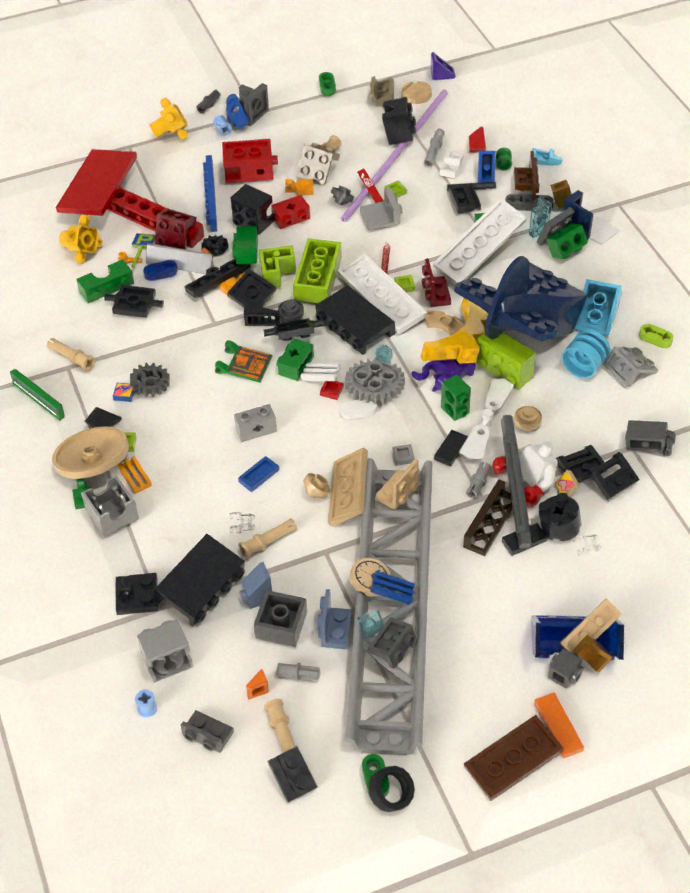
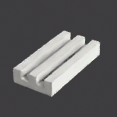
M307 363L301 378L305 381H335L341 367L340 364Z

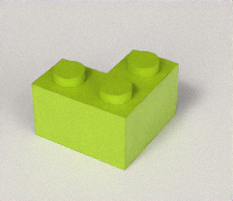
M293 245L259 250L262 278L275 287L281 286V274L296 272Z

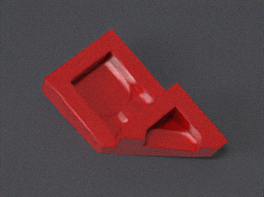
M479 127L468 137L469 152L486 151L484 129Z

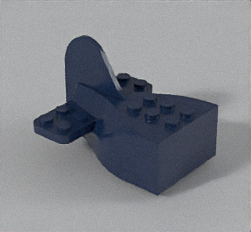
M524 256L517 257L508 266L497 290L492 286L483 284L478 278L458 282L454 288L455 293L481 307L488 313L485 323V335L491 340L496 339L506 330L524 333L539 341L556 339L570 334L575 329L588 296L587 293L570 285L567 280L558 278L553 275V272L543 270L532 264Z

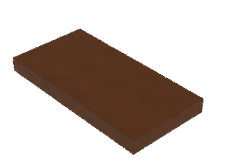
M534 715L466 761L464 767L490 801H492L562 753L564 748L538 716Z

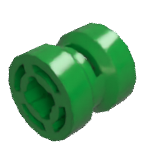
M500 148L496 151V166L499 170L511 168L512 153L510 149Z

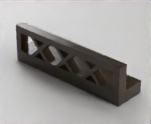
M498 479L464 535L463 548L486 556L513 510L512 502L506 505L501 503L502 497L511 500V493L505 491V481ZM501 511L503 517L494 519L492 514ZM493 525L494 532L485 534L484 527ZM483 539L486 543L484 548L474 545L476 541Z

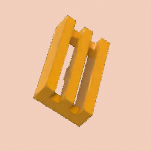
M135 456L131 457L130 461L126 459L123 464L121 462L117 464L119 471L134 494L152 486L151 480ZM132 465L135 466V468L145 481V484H143V482L141 481L140 477L138 476ZM125 468H128V469H129V471L131 472V474L133 475V477H134L135 480L137 481V483H138V485H139L138 487H136V485L134 484V482H133L132 479L130 478V476H129V474L127 473V471L125 470Z

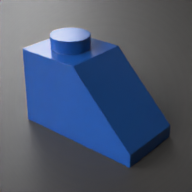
M479 151L478 183L495 182V151Z

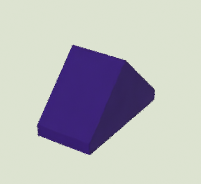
M432 52L430 68L432 80L454 79L456 77L454 68Z

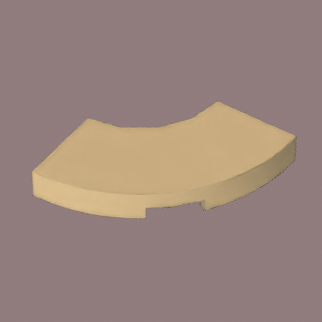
M426 311L427 317L425 322L427 327L442 329L449 336L458 332L465 325L459 318L446 315L445 312Z

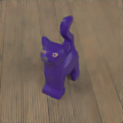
M457 359L434 360L422 367V373L412 371L411 375L415 380L422 381L430 375L429 370H433L436 374L433 375L435 385L432 391L435 392L442 390V382L455 375H458L461 379L465 375L473 376L476 364H459Z

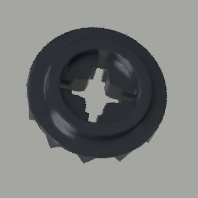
M216 234L215 236L209 235L201 243L202 249L206 248L212 255H220L229 247L227 238H223L222 235L217 236Z

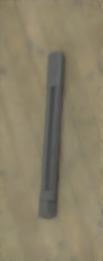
M504 415L501 419L502 438L519 548H529L532 544L513 416Z

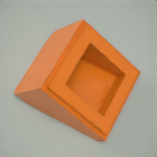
M263 669L246 685L248 699L269 692L268 681Z

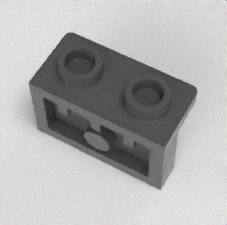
M390 617L368 646L369 653L387 660L389 667L394 669L403 660L408 648L415 642L412 625Z
M197 710L194 711L187 723L183 721L180 725L185 739L191 742L196 741L207 750H215L219 753L222 752L234 733L233 727Z

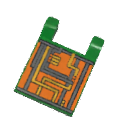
M227 340L225 352L235 354L229 366L222 361H216L215 373H227L261 383L272 355L238 346L233 341Z

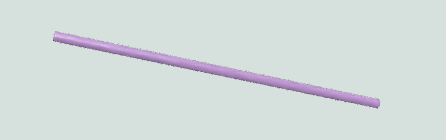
M443 89L418 120L415 126L416 133L448 94L447 90ZM409 142L398 145L371 179L374 185ZM366 187L340 218L342 222L348 220L369 192Z

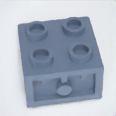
M326 589L325 597L321 596L320 609L322 610L321 614H318L317 627H319L318 639H321L322 647L347 649L352 609L331 608L330 589Z

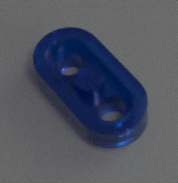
M172 260L149 264L143 269L144 277L149 281L172 277L178 272L177 263Z

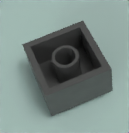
M266 590L254 622L255 638L296 647L307 615L306 598Z

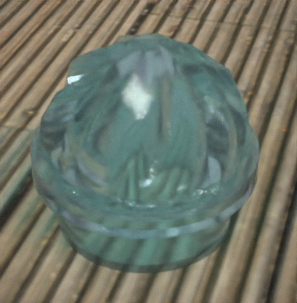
M380 345L375 351V358L379 362L381 359H384L386 363L393 357L392 349L388 345Z

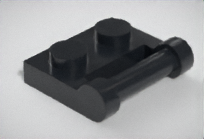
M592 445L585 446L583 450L570 455L556 457L558 467L562 468L564 473L566 470L572 471L578 482L589 479L587 471L604 463Z
M620 452L615 453L611 459L598 467H592L587 471L590 479L595 481L607 500L640 480ZM616 464L621 467L604 479L601 476V473Z

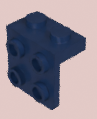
M577 190L565 199L564 211L569 207L575 211L571 223L581 224L586 238L589 239L594 216L592 212L581 206L583 192Z

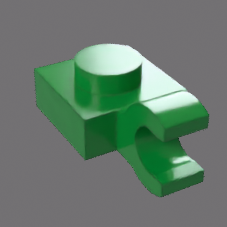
M84 478L76 479L78 489L72 490L76 510L85 508L81 493L92 488V486L86 487Z

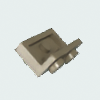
M375 76L371 77V92L369 96L377 106L382 105L384 101L394 99L395 81L393 78L390 77L378 82Z

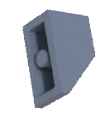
M264 562L259 563L241 582L242 590L240 591V596L243 603L247 602L249 608L252 609L261 605L266 590L272 591L271 577Z

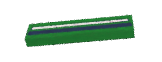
M14 368L10 371L13 385L59 421L65 418L62 404Z

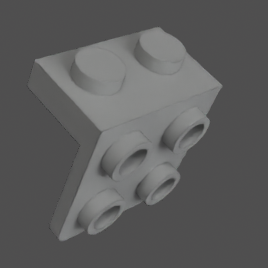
M391 187L384 188L383 202L360 207V213L369 230L400 224V214L403 212L402 206L398 204L396 193L393 194Z

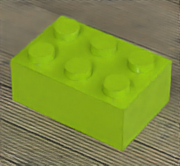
M485 332L478 337L477 344L480 347L476 363L501 379L505 378L514 384V387L517 389L522 388L533 378L536 352L505 333H502L493 340L486 337Z

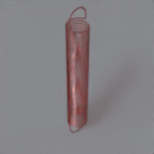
M388 243L383 248L381 269H385L384 272L386 274L388 273L390 245Z

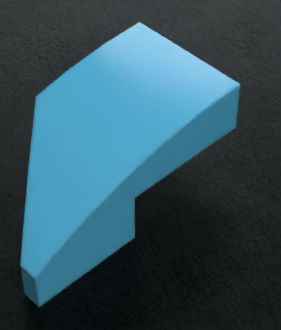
M536 148L532 149L534 157H537V164H562L563 159L557 157L553 149H550L549 152Z

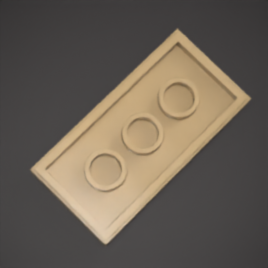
M364 447L334 461L329 524L333 527L364 513L368 450Z

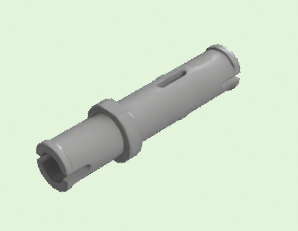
M437 129L430 140V147L424 160L426 167L433 166L438 150L443 144L442 139L445 134L443 129Z

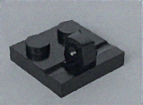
M248 269L227 292V296L243 308L244 305L263 307L276 292V287L251 269Z
M157 573L116 577L117 615L158 611V602L154 599V589L158 586Z

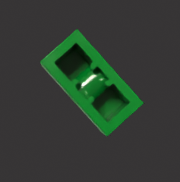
M294 338L286 346L283 355L277 359L278 375L298 381L301 374L304 373L303 370L306 368V364L310 363L314 358L313 344Z

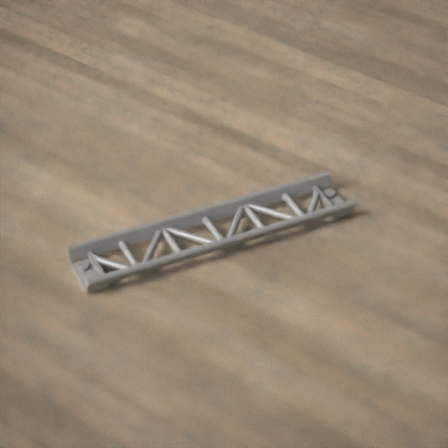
M372 458L367 459L359 560L362 558H374L381 561L377 557L415 559L417 561L416 587L413 588L414 594L412 595L413 601L411 604H405L369 628H367L368 601L396 600L381 595L369 597L365 595L366 593L356 590L345 741L351 743L353 750L361 751L364 754L406 756V753H414L417 746H422L433 466L430 460L425 461L418 475L419 486L415 492H420V504L408 496L405 504L413 510L376 509L375 497L376 490H380L397 470H377L374 460ZM377 516L412 518L372 543L374 518H377ZM419 524L418 551L379 549ZM386 565V567L390 571L391 576L406 580L393 569H391L388 565ZM415 609V642L411 646L413 648V671L411 677L397 665L392 669L389 667L387 660L370 654L368 646L376 637L372 635L380 631L390 617L399 619ZM365 652L405 684L363 682ZM365 691L406 693L367 720H360L362 693H365ZM411 701L410 722L381 721Z

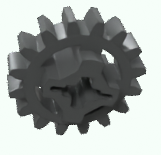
M145 363L144 367L138 365V369L134 368L133 373H130V386H132L133 391L138 390V395L144 393L145 397L148 394L155 397V393L162 395V390L167 391V386H170V374L167 373L166 368L162 369V365L156 367L155 363H152L151 366Z

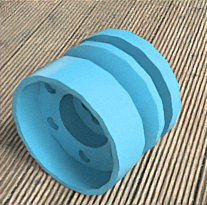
M583 329L579 331L563 351L561 359L569 372L577 377L587 379L597 372L610 355L611 348L609 342L599 332L592 329Z

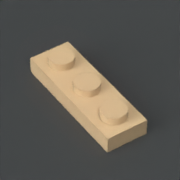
M605 598L560 643L567 651L575 653L573 649L586 635L596 640L622 613Z

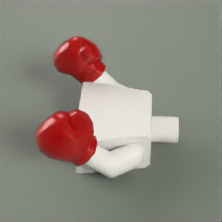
M544 441L542 444L537 445L529 444L518 449L522 477L531 486L524 488L527 507L537 505L544 492L555 482L558 461L551 454L554 445L549 441ZM505 456L497 457L493 461L492 468L498 475H503L507 472Z

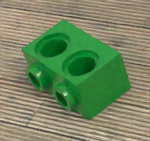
M571 223L546 239L552 257L560 258L561 260L568 258L569 254L581 250L584 245L588 244L581 224Z
M458 375L442 382L441 408L454 421L465 417L470 412L471 387Z

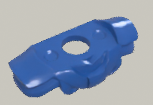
M236 94L229 95L226 99L227 120L238 129H243L249 124L248 115L241 105L240 98ZM239 107L238 111L233 113L234 108Z

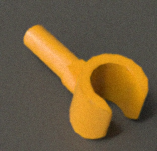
M119 252L118 261L123 259L126 264L134 261V258L128 257L126 252ZM138 258L137 262L142 263L143 261L142 258Z

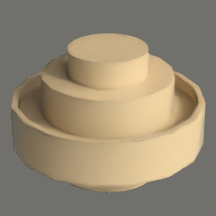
M522 406L516 410L514 415L515 425L525 431L539 428L542 422L541 412L533 406Z
M308 473L303 480L306 492L311 497L325 498L331 491L328 481L320 474Z

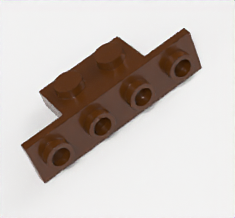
M530 151L529 168L514 167L515 190L531 191L532 200H535L536 193H539L540 184L538 183L539 174L537 157H534V151Z

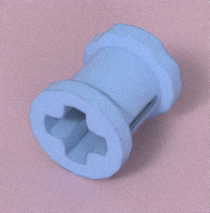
M223 115L214 118L213 124L218 128V132L223 136L228 135L232 130V126L226 122V118Z
M148 689L139 691L135 696L138 713L142 717L153 716L157 711L154 693Z

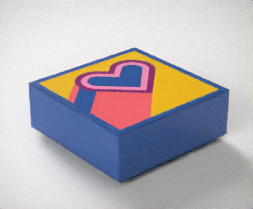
M116 383L113 400L132 402L135 391H133L129 383Z

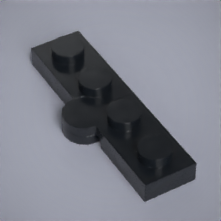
M236 258L220 266V270L218 267L208 268L204 276L184 286L185 291L194 298L200 297L239 273H243L251 265L236 264Z

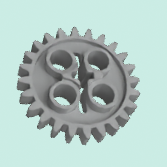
M374 358V361L367 359V362H363L361 360L360 365L354 363V368L349 367V371L346 372L345 376L346 389H349V394H353V398L359 396V401L366 399V403H368L370 400H373L374 404H376L377 400L384 403V399L391 401V397L397 398V394H401L402 390H404L405 377L404 372H401V367L397 368V364L391 365V361L385 363L384 359H381L379 362Z

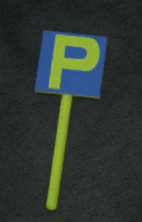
M136 233L132 246L140 247L131 265L132 268L135 267L143 247H147L148 243L153 244L156 235Z

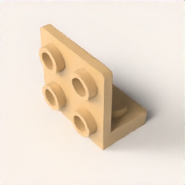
M414 459L404 472L398 469L376 494V500L394 510L403 505L411 492H415L419 486V460Z

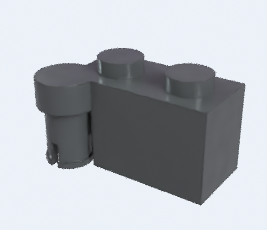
M628 420L625 436L626 449L658 452L661 442L659 453L665 456L667 451V456H670L672 454V446L676 440V434L668 430L667 422Z

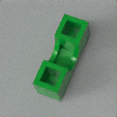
M123 259L107 266L109 272L107 277L97 278L91 272L76 279L78 290L87 303L100 299L105 294H111L120 290L121 285L130 286L134 284L132 270Z

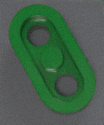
M330 72L321 73L319 75L321 93L331 96L336 92L334 75Z
M369 754L362 761V772L368 794L371 777L375 772L385 768L383 758L377 754ZM372 766H374V767H376L377 769H376V770H370L369 768L372 767ZM388 776L382 779L381 784L384 797L389 793L390 783Z

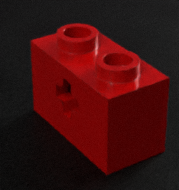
M302 195L271 205L274 221L280 229L310 219V206Z

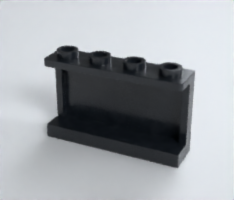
M348 285L315 305L317 320L323 319L324 325L330 331L335 332L343 341H346L354 350L362 355L366 353V346L383 334H386L388 337L395 334V321Z
M206 534L154 589V599L159 603L164 600L189 618V624L193 627L197 622L201 623L207 615L206 612L210 607L213 609L218 604L219 597L223 593L227 594L233 586L232 583L236 579H241L245 573V560L209 534Z

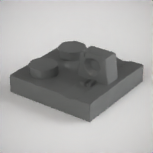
M569 207L546 222L536 242L540 246L547 243L546 239L571 223L575 211Z

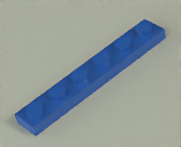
M206 155V162H203V170L206 172L203 173L205 193H208L205 194V203L207 204L205 205L207 226L210 225L211 232H218L212 155Z

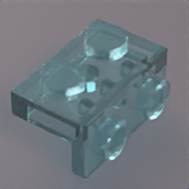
M542 196L538 197L537 206L531 209L529 235L532 238L539 236L546 222L550 220L552 204Z

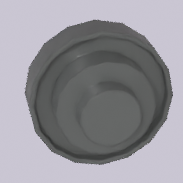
M340 185L338 188L332 187L331 193L333 198H335L334 202L340 205L348 204V201L353 202L354 196L350 194L351 190Z
M286 300L278 306L280 319L283 321L300 320L304 315V307L297 300Z

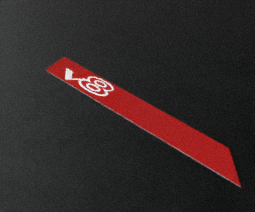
M364 168L359 170L357 173L374 202H383L384 200Z

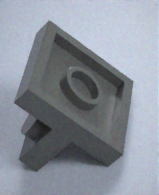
M261 83L256 89L243 84L239 86L240 102L245 113L248 115V126H252L269 111L267 85Z

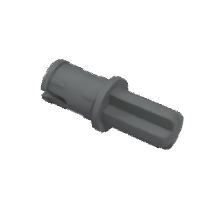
M214 90L211 94L205 96L203 101L196 106L197 111L203 114L209 107L214 105V102L221 96V93L218 90Z

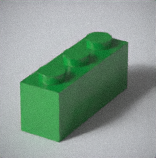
M257 226L237 227L236 233H233L232 255L233 258H236V264L257 263Z

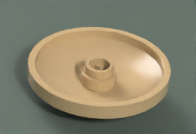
M104 426L80 431L64 440L55 449L52 462L55 470L61 476L72 479L93 477L119 464L128 453L129 443L125 433L120 429Z

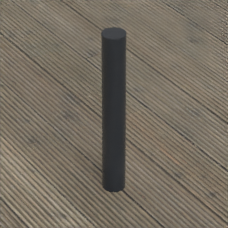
M496 182L447 184V191H449V187L466 185L467 187L470 184H473L474 189L496 188Z

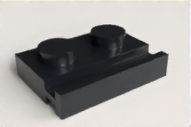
M473 184L467 187L466 185L449 187V193L457 213L471 212L474 209L481 210V203Z
M298 746L267 761L287 803L317 788Z

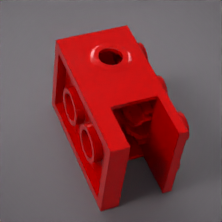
M270 139L222 142L225 183L274 180L273 165H278V156L272 155Z

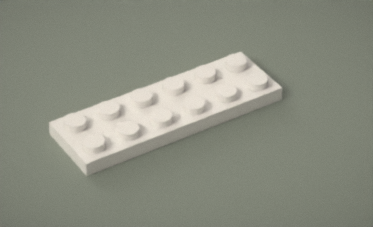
M500 198L433 263V267L455 285L458 282L467 280L526 222L527 218Z
M365 253L337 270L338 276L354 291L395 321V331L398 334H401L427 317V312Z

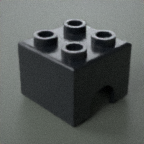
M407 97L384 101L383 108L385 113L382 114V121L389 145L413 141V134H416L415 116H412V103H408Z
M245 184L230 197L232 221L236 226H257V233L260 235L274 222V214L272 213L270 216H267L266 213L268 207L273 203L271 195Z

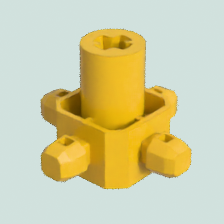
M168 98L161 99L160 104L164 110L160 111L162 117L149 124L152 132L157 138L168 131H171V133L178 132L177 135L182 140L187 138L188 133L184 128L188 124L181 110L176 104L170 105L171 102Z
M87 215L80 216V225H71L68 230L62 231L59 236V242L63 247L76 252L75 262L84 263L86 259L85 253H94L97 247H102L103 240L98 237L97 229L89 227L90 217Z

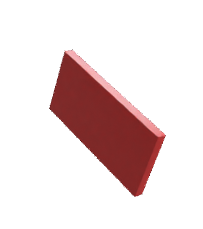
M92 149L57 204V213L103 216L137 159L136 152Z

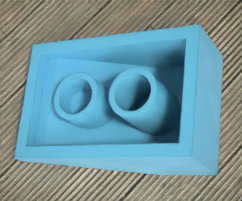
M586 279L583 292L587 293L588 296L574 330L592 329L603 336L609 337L619 308L622 287L621 285Z

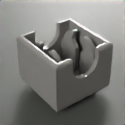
M117 475L107 480L108 485L101 493H93L92 488L81 493L85 510L104 537L139 519L135 500Z
M178 619L165 621L161 626L145 629L137 635L142 658L154 683L193 667L189 654V643Z

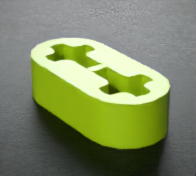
M644 324L640 328L639 336L643 341L661 348H669L672 345L673 334L652 324Z

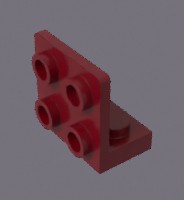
M168 208L158 213L155 245L186 250L188 228L196 224L197 217Z
M426 258L425 265H422V274L424 276L422 278V288L426 289V301H429L430 307L451 305V297L445 276L433 277L429 258Z

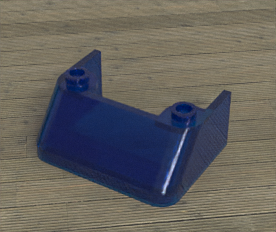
M531 616L532 653L535 658H550V655L560 653L562 649L566 650L560 642L587 616ZM617 619L596 640L613 657L611 660H615V657L619 660H624V624Z

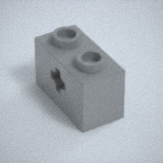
M270 404L234 414L235 429L241 442L277 432L276 416Z

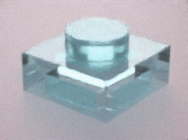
M379 610L360 615L357 618L365 638L378 634L384 626Z

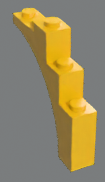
M463 298L460 309L464 315L465 325L449 337L424 342L420 355L422 361L457 359L459 364L476 363L480 347L477 344L478 337L485 332L488 313L481 307Z

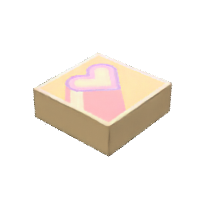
M566 470L555 482L560 493H566L568 496L580 486L572 471Z

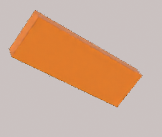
M555 692L535 699L534 704L546 727L564 748V751L561 753L563 759L584 751V746Z

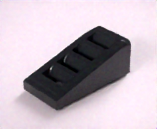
M244 305L245 326H274V324L280 323V313L278 310Z

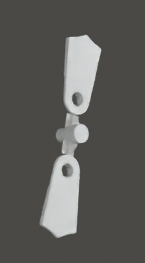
M505 378L492 379L485 401L487 409H484L482 413V422L473 428L462 446L460 454L469 460L483 459L490 435L488 427L491 426L494 411L501 409L514 384Z

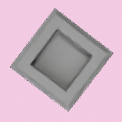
M411 444L392 447L396 466L411 464L415 459Z

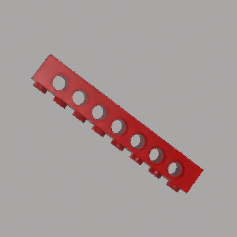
M121 187L107 210L155 232L157 214L167 209ZM196 221V224L188 228L187 246L193 248L205 237L202 223Z

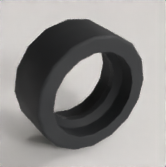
M388 766L373 774L368 790L369 796L377 808L385 812H394L407 807L411 803L415 787L413 779L404 768ZM388 775L394 776L399 781L402 789L400 800L394 803L389 802L382 793V779Z

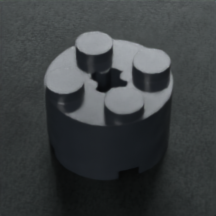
M559 493L557 496L550 497L539 504L541 528L548 539L553 540L555 538L560 539V541H568L578 535L582 522L579 505L573 498L569 497L566 493Z

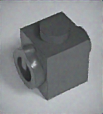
M562 649L559 655L555 654L550 661L548 678L566 689L571 683L575 685L584 670V667L581 666L582 659L575 653Z

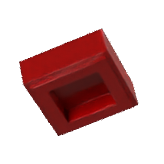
M325 381L320 390V396L338 400L344 388V383Z

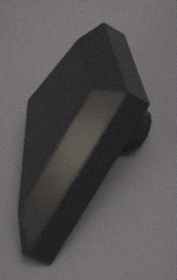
M95 407L84 422L91 428L110 427L120 421L122 417Z

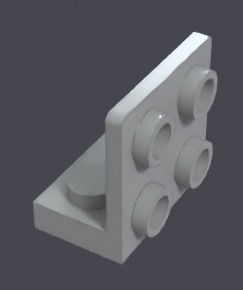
M613 347L610 355L603 363L625 387H630L639 373L658 372V369L654 366L655 363L646 358L637 347Z

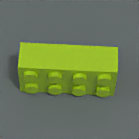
M307 239L293 283L294 300L320 303L331 296L342 258L341 242Z

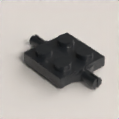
M121 285L119 292L115 295L105 294L104 296L105 301L114 302L112 312L118 315L147 318L153 306L163 308L164 305L163 300H154L156 295L154 288Z
M307 318L274 324V328L263 329L264 337L275 335L278 336L279 340L289 341L297 336H300V338L309 337L310 334L315 333L314 328L325 325L323 319L313 321Z

